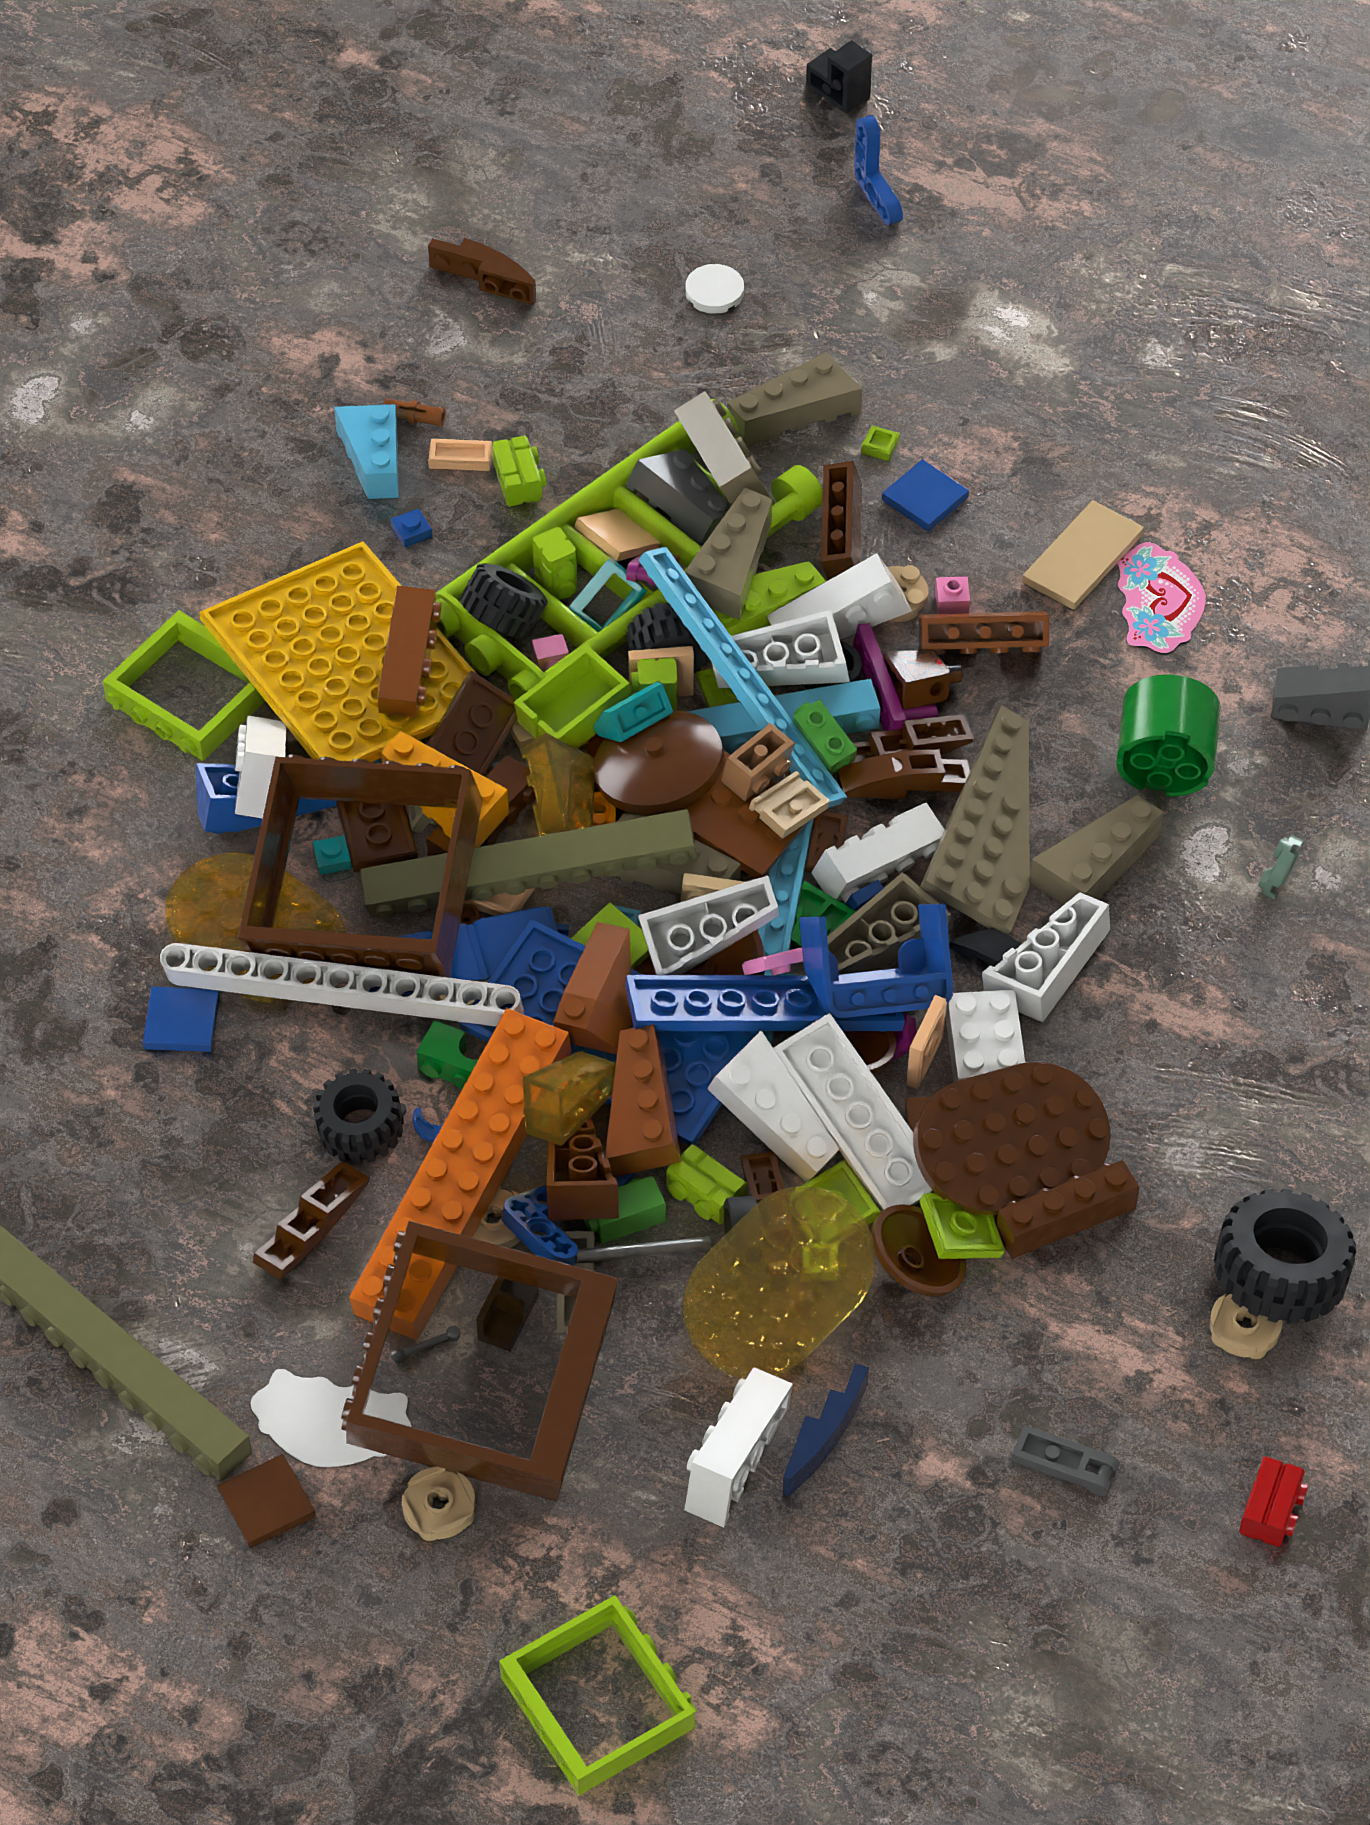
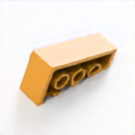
M402 731L381 752L382 763L385 761H395L402 765L427 763L434 767L447 768L451 765H459L469 769ZM471 770L483 799L474 848L482 845L509 814L508 789ZM420 806L422 813L430 820L434 819L443 828V832L451 838L456 808Z

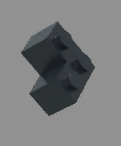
M852 40L837 51L829 48L807 63L806 86L847 114L870 98L872 54Z

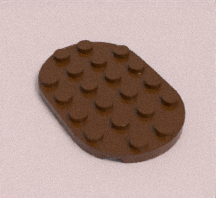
M1035 1061L1020 1063L958 1080L940 1089L925 1104L918 1122L915 1124L913 1148L922 1176L943 1200L947 1198L954 1204L964 1208L963 1211L969 1213L996 1215L998 1210L1008 1202L1024 1200L1043 1188L1051 1189L1064 1184L1066 1180L1073 1176H1084L1094 1172L1099 1166L1104 1164L1107 1158L1111 1134L1109 1119L1104 1105L1097 1093L1084 1079L1063 1066Z

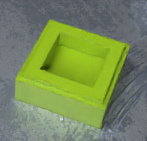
M871 425L861 445V454L890 462L900 441V433Z

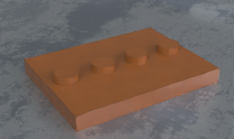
M724 751L723 770L712 788L693 803L674 811L688 809L694 839L741 863V870L758 879L769 873L809 821L782 839L759 818L760 814L756 810L751 811L749 809L751 800L758 796L756 793L744 801L721 782L726 760L730 756L729 753ZM770 780L769 785L763 792H765L777 783Z

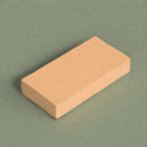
M431 439L428 459L429 469L490 471L492 441Z

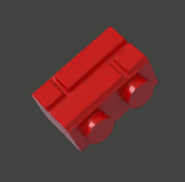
M1267 1456L1262 1458L1239 1529L1241 1535L1256 1540L1261 1539L1262 1542L1276 1547L1282 1546L1285 1535L1293 1536L1299 1516L1292 1513L1295 1504L1303 1506L1309 1485L1302 1483L1305 1474L1303 1468L1288 1463L1283 1464L1282 1461Z

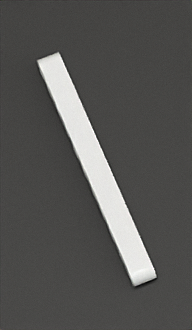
M182 943L167 945L160 954V962L168 980L172 984L489 1026L498 1025L505 1010L500 1008L505 1004H514L510 1009L524 1014L518 990L509 985ZM177 962H184L178 967H172ZM209 966H216L211 971H204ZM242 970H249L244 975H237ZM275 974H282L278 979H270ZM308 978L315 979L313 982L309 984H303V982ZM339 983H348L345 987L335 988ZM373 987H381L376 992H368ZM406 991H414L410 996H401ZM440 995L447 996L444 1000L441 1001L434 1000L437 996ZM473 999L481 1000L478 1004L467 1005Z

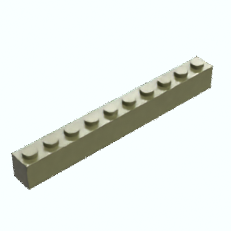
M688 809L474 848L464 901L470 899L485 901L491 899L493 895L504 893L518 895L525 892L526 889L537 887L550 889L558 886L559 883L569 881L583 883L589 881L591 877L602 875L616 877L622 875L624 871L635 869L649 871L655 869L657 865L668 863L673 865L685 864L690 859L697 858L692 822ZM448 853L361 869L365 906L371 918L386 919L393 917L395 913L405 911L419 913L427 910L428 907L438 906Z
M2 1226L0 1227V1299L6 1305L14 1304L28 1324L33 1327L37 1324L42 1328L45 1336L54 1346H63L77 1366L80 1368L86 1366L90 1369L96 1381L103 1388L109 1389L111 1387L118 1393V1397L125 1407L131 1411L134 1409L139 1411L143 1415L146 1424L155 1432L161 1430L166 1434L170 1444L179 1453L187 1452L194 1458L195 1465L205 1475L211 1473L221 1482L252 1454L250 1438L247 1433Z

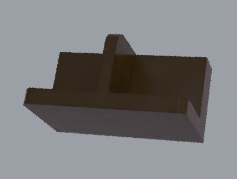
M497 1277L476 1319L478 1340L511 1352L539 1297V1288Z

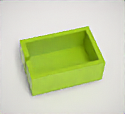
M586 645L515 700L514 706L518 723L536 740L540 739L541 745L561 762L596 734L594 724L603 711L632 696L630 683L592 648Z

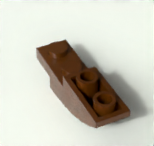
M434 238L429 243V267L478 280L480 291L535 305V279L522 266L505 254L467 238L463 239L460 246Z
M911 750L883 754L854 762L838 769L837 778L840 788L847 797L905 799L908 790L961 792L970 769L967 760L941 759L939 750Z

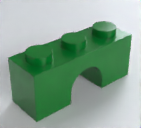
M434 1020L416 1051L418 1070L428 1077L441 1078L463 1089L478 1059H469L464 1056L467 1051L465 1031Z

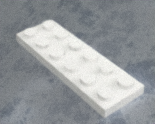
M830 1013L773 1048L839 1147V1151L881 1212L893 1205L905 1204L914 1206L919 1203L924 1193H934L917 1165L913 1148L914 1133Z

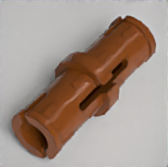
M386 398L383 405L395 404L396 418L408 420L409 424L416 425L419 422L443 427L446 420V409L444 407L422 405L417 400L405 402Z

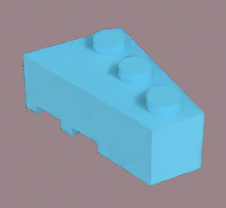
M395 404L334 407L337 434L344 443L346 453L351 458L356 475L367 498H399L398 438Z

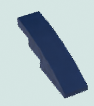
M855 1363L845 1393L830 1389L820 1420L805 1416L783 1477V1495L791 1496L819 1468L838 1444L853 1419L867 1388L869 1367Z

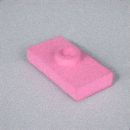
M802 947L745 961L742 964L744 975L770 969L772 975L792 971L791 964L803 961Z

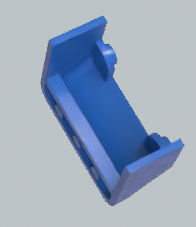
M946 904L918 905L921 938L907 940L901 945L898 951L899 968L839 974L837 959L828 951L825 916L799 917L804 971L824 1011L827 1014L830 1013L834 1018H851L928 1009L935 995L945 998L948 1004L953 996V980Z

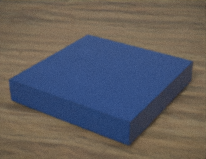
M923 459L882 493V501L928 532L969 497V490Z
M151 987L143 1038L144 1049L212 1052L220 997L219 990Z

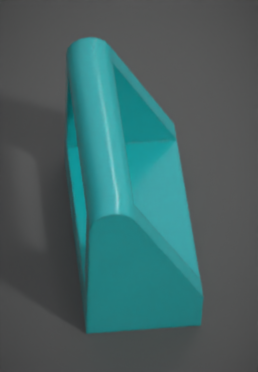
M610 557L568 608L597 632H600L634 607L647 593V589L638 581H627V571ZM613 573H616L633 590L605 624L602 625L585 607Z
M655 682L603 711L594 724V730L597 735L622 742L672 714L674 711L663 684Z

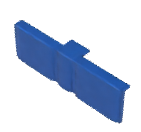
M533 907L483 918L471 925L460 924L450 978L479 982L489 980L531 919L558 932L551 907ZM423 931L399 937L431 940L433 931ZM373 987L368 992H376L381 987ZM406 991L401 996H410L414 991Z

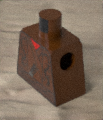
M884 651L883 659L903 710L945 701L948 698L949 685L962 681L961 665L959 663L945 665L936 651Z

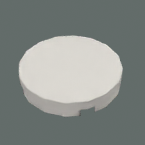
M707 264L696 268L689 274L686 280V298L688 302L690 300L693 303L694 308L709 314L727 312L728 308L734 305L735 307L738 306L744 297V280L736 270L729 266Z

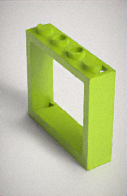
M180 610L172 615L103 680L106 701L113 705V709H120L128 714L137 724H144L155 731L161 739L173 742L185 754L189 752L201 761H204L247 720V716H251L265 702L264 698L207 627ZM177 641L248 683L199 731L129 688Z
M616 1595L499 1660L501 1679L578 1796L695 1729V1712H697V1709L691 1702L690 1694L680 1691L676 1685L677 1678L673 1669L667 1662L661 1663L656 1655L657 1648L652 1638L647 1633L642 1635L636 1626L637 1619L632 1609L628 1610L626 1605L623 1607ZM613 1626L673 1717L586 1766L526 1674Z

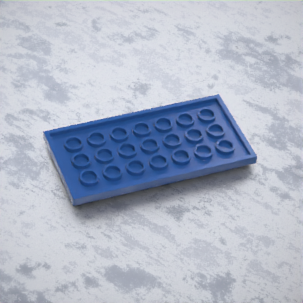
M531 919L487 983L514 987L520 994L524 1015L554 1026L553 1021L562 995L583 953L585 945ZM631 969V975H643ZM476 999L472 1005L478 1004L481 1000ZM505 1004L500 1009H510L514 1004ZM459 1023L461 1030L488 1043L496 1026ZM657 1031L663 1045L678 1141L688 1146L691 1144L696 1145L722 1105L707 1088L715 1076L759 1033L758 1031ZM571 1044L572 1052L557 1079L611 1106L617 1054Z

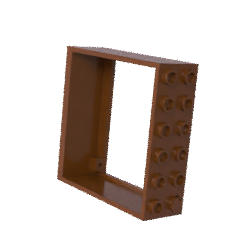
M294 754L287 757L275 756L238 933V939L245 952L450 978L483 802L471 770L459 765H451L447 768L434 767L427 763L402 765L395 761L371 763L363 759L340 761L332 757L309 759ZM300 798L456 808L431 940L273 928Z
M408 1221L406 1231L398 1232L393 1250L395 1252L393 1264H388L383 1281V1285H385L383 1296L385 1298L378 1297L374 1308V1331L368 1330L362 1348L364 1352L362 1363L364 1365L357 1364L352 1380V1385L354 1386L352 1396L354 1398H347L343 1407L341 1430L346 1431V1444L429 1467H441L455 1474L459 1472L465 1477L557 1502L614 1305L618 1278ZM413 1253L577 1298L530 1460L364 1414Z

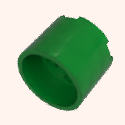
M1155 675L1134 683L1124 695L1116 766L1123 780L1140 791L1145 787L1166 791V797L1192 794L1207 786L1209 778L1215 770L1221 704L1215 692L1202 682L1181 675Z

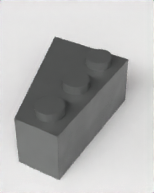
M685 449L639 459L625 485L632 492L637 489L650 499L648 505L653 509L660 507L672 517L670 522L699 545L705 544L731 507Z
M1368 661V666L1349 667L1348 663H1338L1337 668L1318 670V665L1277 668L1271 718L1346 727L1349 729H1368L1370 719V661Z

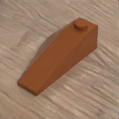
M601 922L596 923L564 990L553 1021L554 1027L569 1032L570 1044L617 1054L620 1031L633 1027L625 989L626 975H631L629 929Z

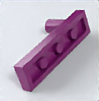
M858 624L852 646L861 655L864 679H871L880 705V722L883 730L901 729L903 722L906 720L938 717L935 704L902 709L871 624Z

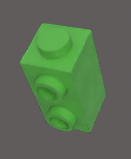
M820 699L813 704L809 702L804 703L794 711L793 723L831 775L837 773L838 769L855 761L857 748Z
M652 1175L644 1179H633L626 1185L618 1187L619 1219H584L588 1231L595 1232L600 1244L666 1222V1203Z

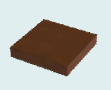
M283 1454L217 1485L218 1492L249 1549L316 1517L313 1506Z

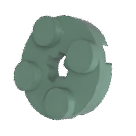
M1291 835L1289 839L1284 837V839L1280 840L1273 854V857L1278 860L1273 868L1269 867V869L1265 870L1258 884L1259 887L1264 889L1263 895L1273 900L1277 898L1279 893L1274 891V888L1279 889L1281 884H1285L1300 852L1294 850L1295 846H1303L1304 840L1294 835Z

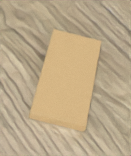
M1092 500L1023 574L1022 583L1075 610L1142 537L1144 527Z

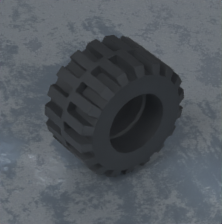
M486 563L477 565L460 597L463 607L479 622L497 632L517 638H528L531 635L548 604V600L541 590L523 576L507 568Z
M658 603L652 608L644 609L643 613L637 614L633 618L634 622L629 623L627 627L626 637L630 651L693 646L694 673L700 671L701 666H706L709 662V657L703 652L688 628L684 626L670 603Z
M349 1069V1074L343 1075L340 1072L335 1074L336 1079L334 1081L328 1079L323 1084L325 1090H318L316 1094L317 1101L313 1103L314 1119L323 1147H327L328 1153L333 1157L338 1154L340 1161L347 1163L349 1159H353L354 1164H361L363 1159H368L370 1163L376 1161L375 1156L379 1154L382 1157L389 1154L388 1147H396L398 1144L397 1137H402V1124H404L397 1090L394 1089L393 1083L390 1080L385 1081L384 1075L379 1072L372 1075L369 1069H363L362 1073H357L356 1069ZM366 1109L375 1112L369 1119L360 1123L343 1121L346 1115L355 1110Z

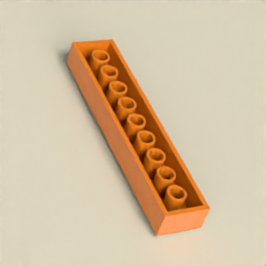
M506 1008L349 1296L354 1315L374 1323L373 1312L378 1297L385 1298L383 1296L385 1288L383 1281L388 1264H393L395 1241L399 1231H406L408 1221L467 1237L474 1236L482 1217H484L572 1052L569 1032ZM413 1253L389 1329L418 1341L458 1265Z

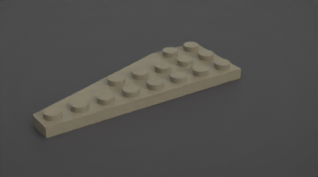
M1001 705L989 726L920 888L987 928H994L1008 935L1013 928L1030 886L1029 721Z

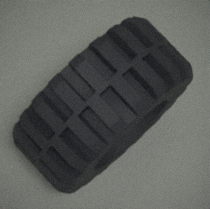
M1268 1189L1261 1191L1260 1195H1257L1255 1192L1243 1198V1201L1235 1203L1230 1208V1212L1223 1221L1216 1246L1214 1270L1218 1280H1221V1287L1227 1295L1232 1294L1231 1299L1240 1308L1245 1306L1248 1308V1313L1256 1317L1259 1314L1268 1317L1267 1321L1277 1323L1278 1320H1286L1287 1324H1297L1301 1319H1304L1305 1322L1318 1319L1319 1314L1321 1316L1328 1314L1334 1309L1335 1305L1341 1302L1350 1279L1357 1251L1356 1243L1353 1240L1354 1235L1348 1224L1343 1225V1217L1337 1211L1332 1212L1329 1204L1321 1199L1319 1202L1311 1199L1312 1195L1304 1192L1299 1195L1292 1193L1290 1189H1282L1280 1192ZM1262 1249H1285L1299 1255L1307 1263L1290 1264L1281 1262L1266 1254Z

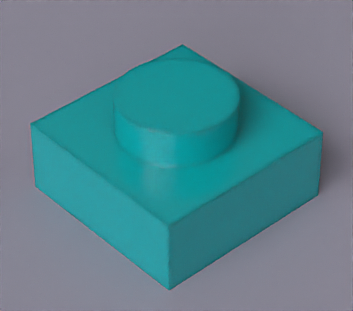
M345 835L312 841L319 875L352 869Z

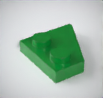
M804 881L801 887L800 901L791 936V947L793 949L802 947L799 917L825 916L828 937L856 911Z

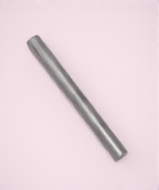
M709 1236L578 1249L575 1263L708 1251L711 1249V1240Z

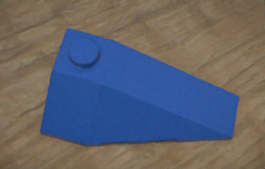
M196 763L197 812L205 832L221 834L261 826L262 818L235 814L239 772L235 771L236 765ZM300 798L296 816L334 807L337 805V800Z

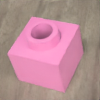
M967 576L936 578L935 600L937 614L969 613L970 594Z
M563 634L532 640L533 663L543 672L569 654Z

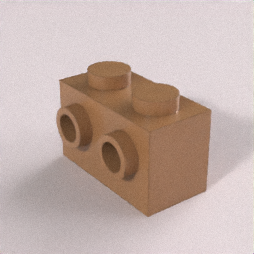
M769 723L727 758L721 782L744 801L754 793L757 795L761 794L767 788L771 779L776 775L781 777L790 768L792 763L790 757L795 742L773 724Z

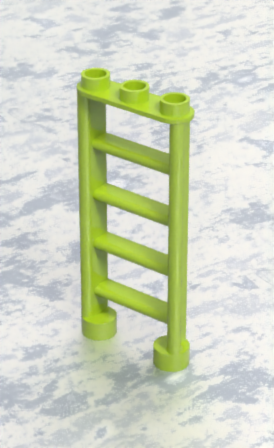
M721 403L722 407L727 413L725 416L722 417L723 420L729 417L733 425L735 426L736 430L738 431V427L734 417L732 416L730 411ZM680 420L436 592V602L442 603L441 617L437 623V628L447 639L455 635L465 644L466 656L479 673L488 676L497 670L508 680V689L514 699L517 700L586 645L592 648L600 657H606L628 641L626 637L627 627L629 623L634 622L633 618L637 614H642L644 609L652 608L655 604L668 603L659 588L653 592L641 581L637 580L647 589V593L634 607L600 632H597L526 574V572L534 567L532 541L534 536L555 527H560L567 536V540H570L576 548L577 563L593 576H595L610 556L576 530L574 525L579 517L620 509L660 541L659 546L661 548L667 547L672 555L680 556V563L686 569L702 548L636 495L639 492L637 489L632 492L625 486L639 459L683 449L689 455L697 451ZM696 462L697 465L701 468V470L712 482V484L716 487V489L720 492V494L731 506V504L723 494L722 490L718 486L717 482L715 481L714 477L712 476L711 472H709L702 465ZM794 465L772 481L771 491L776 503L772 505V524L767 538L792 519L801 521L822 506L823 489L821 484L805 467ZM486 563L507 568L537 586L548 600V604L540 618L559 634H563L564 638L572 643L576 649L543 672L496 631L469 614L461 604L460 597L477 565ZM613 573L604 584L622 600L633 590L616 573Z

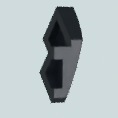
M994 928L954 938L949 942V947L970 962L977 956L992 967H995L1003 960V955L1011 948L1017 949L1022 943Z

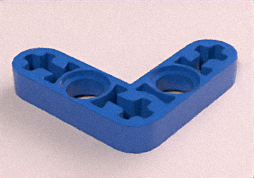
M870 115L856 121L854 171L859 185L886 225H891L903 220V211L898 198L879 171L880 128L876 118Z
M547 1184L506 1199L501 1216L502 1222L536 1256L575 1265L578 1247L554 1222L548 1220V1205L538 1202L547 1201ZM532 1232H542L545 1233L547 1236H539L533 1234Z

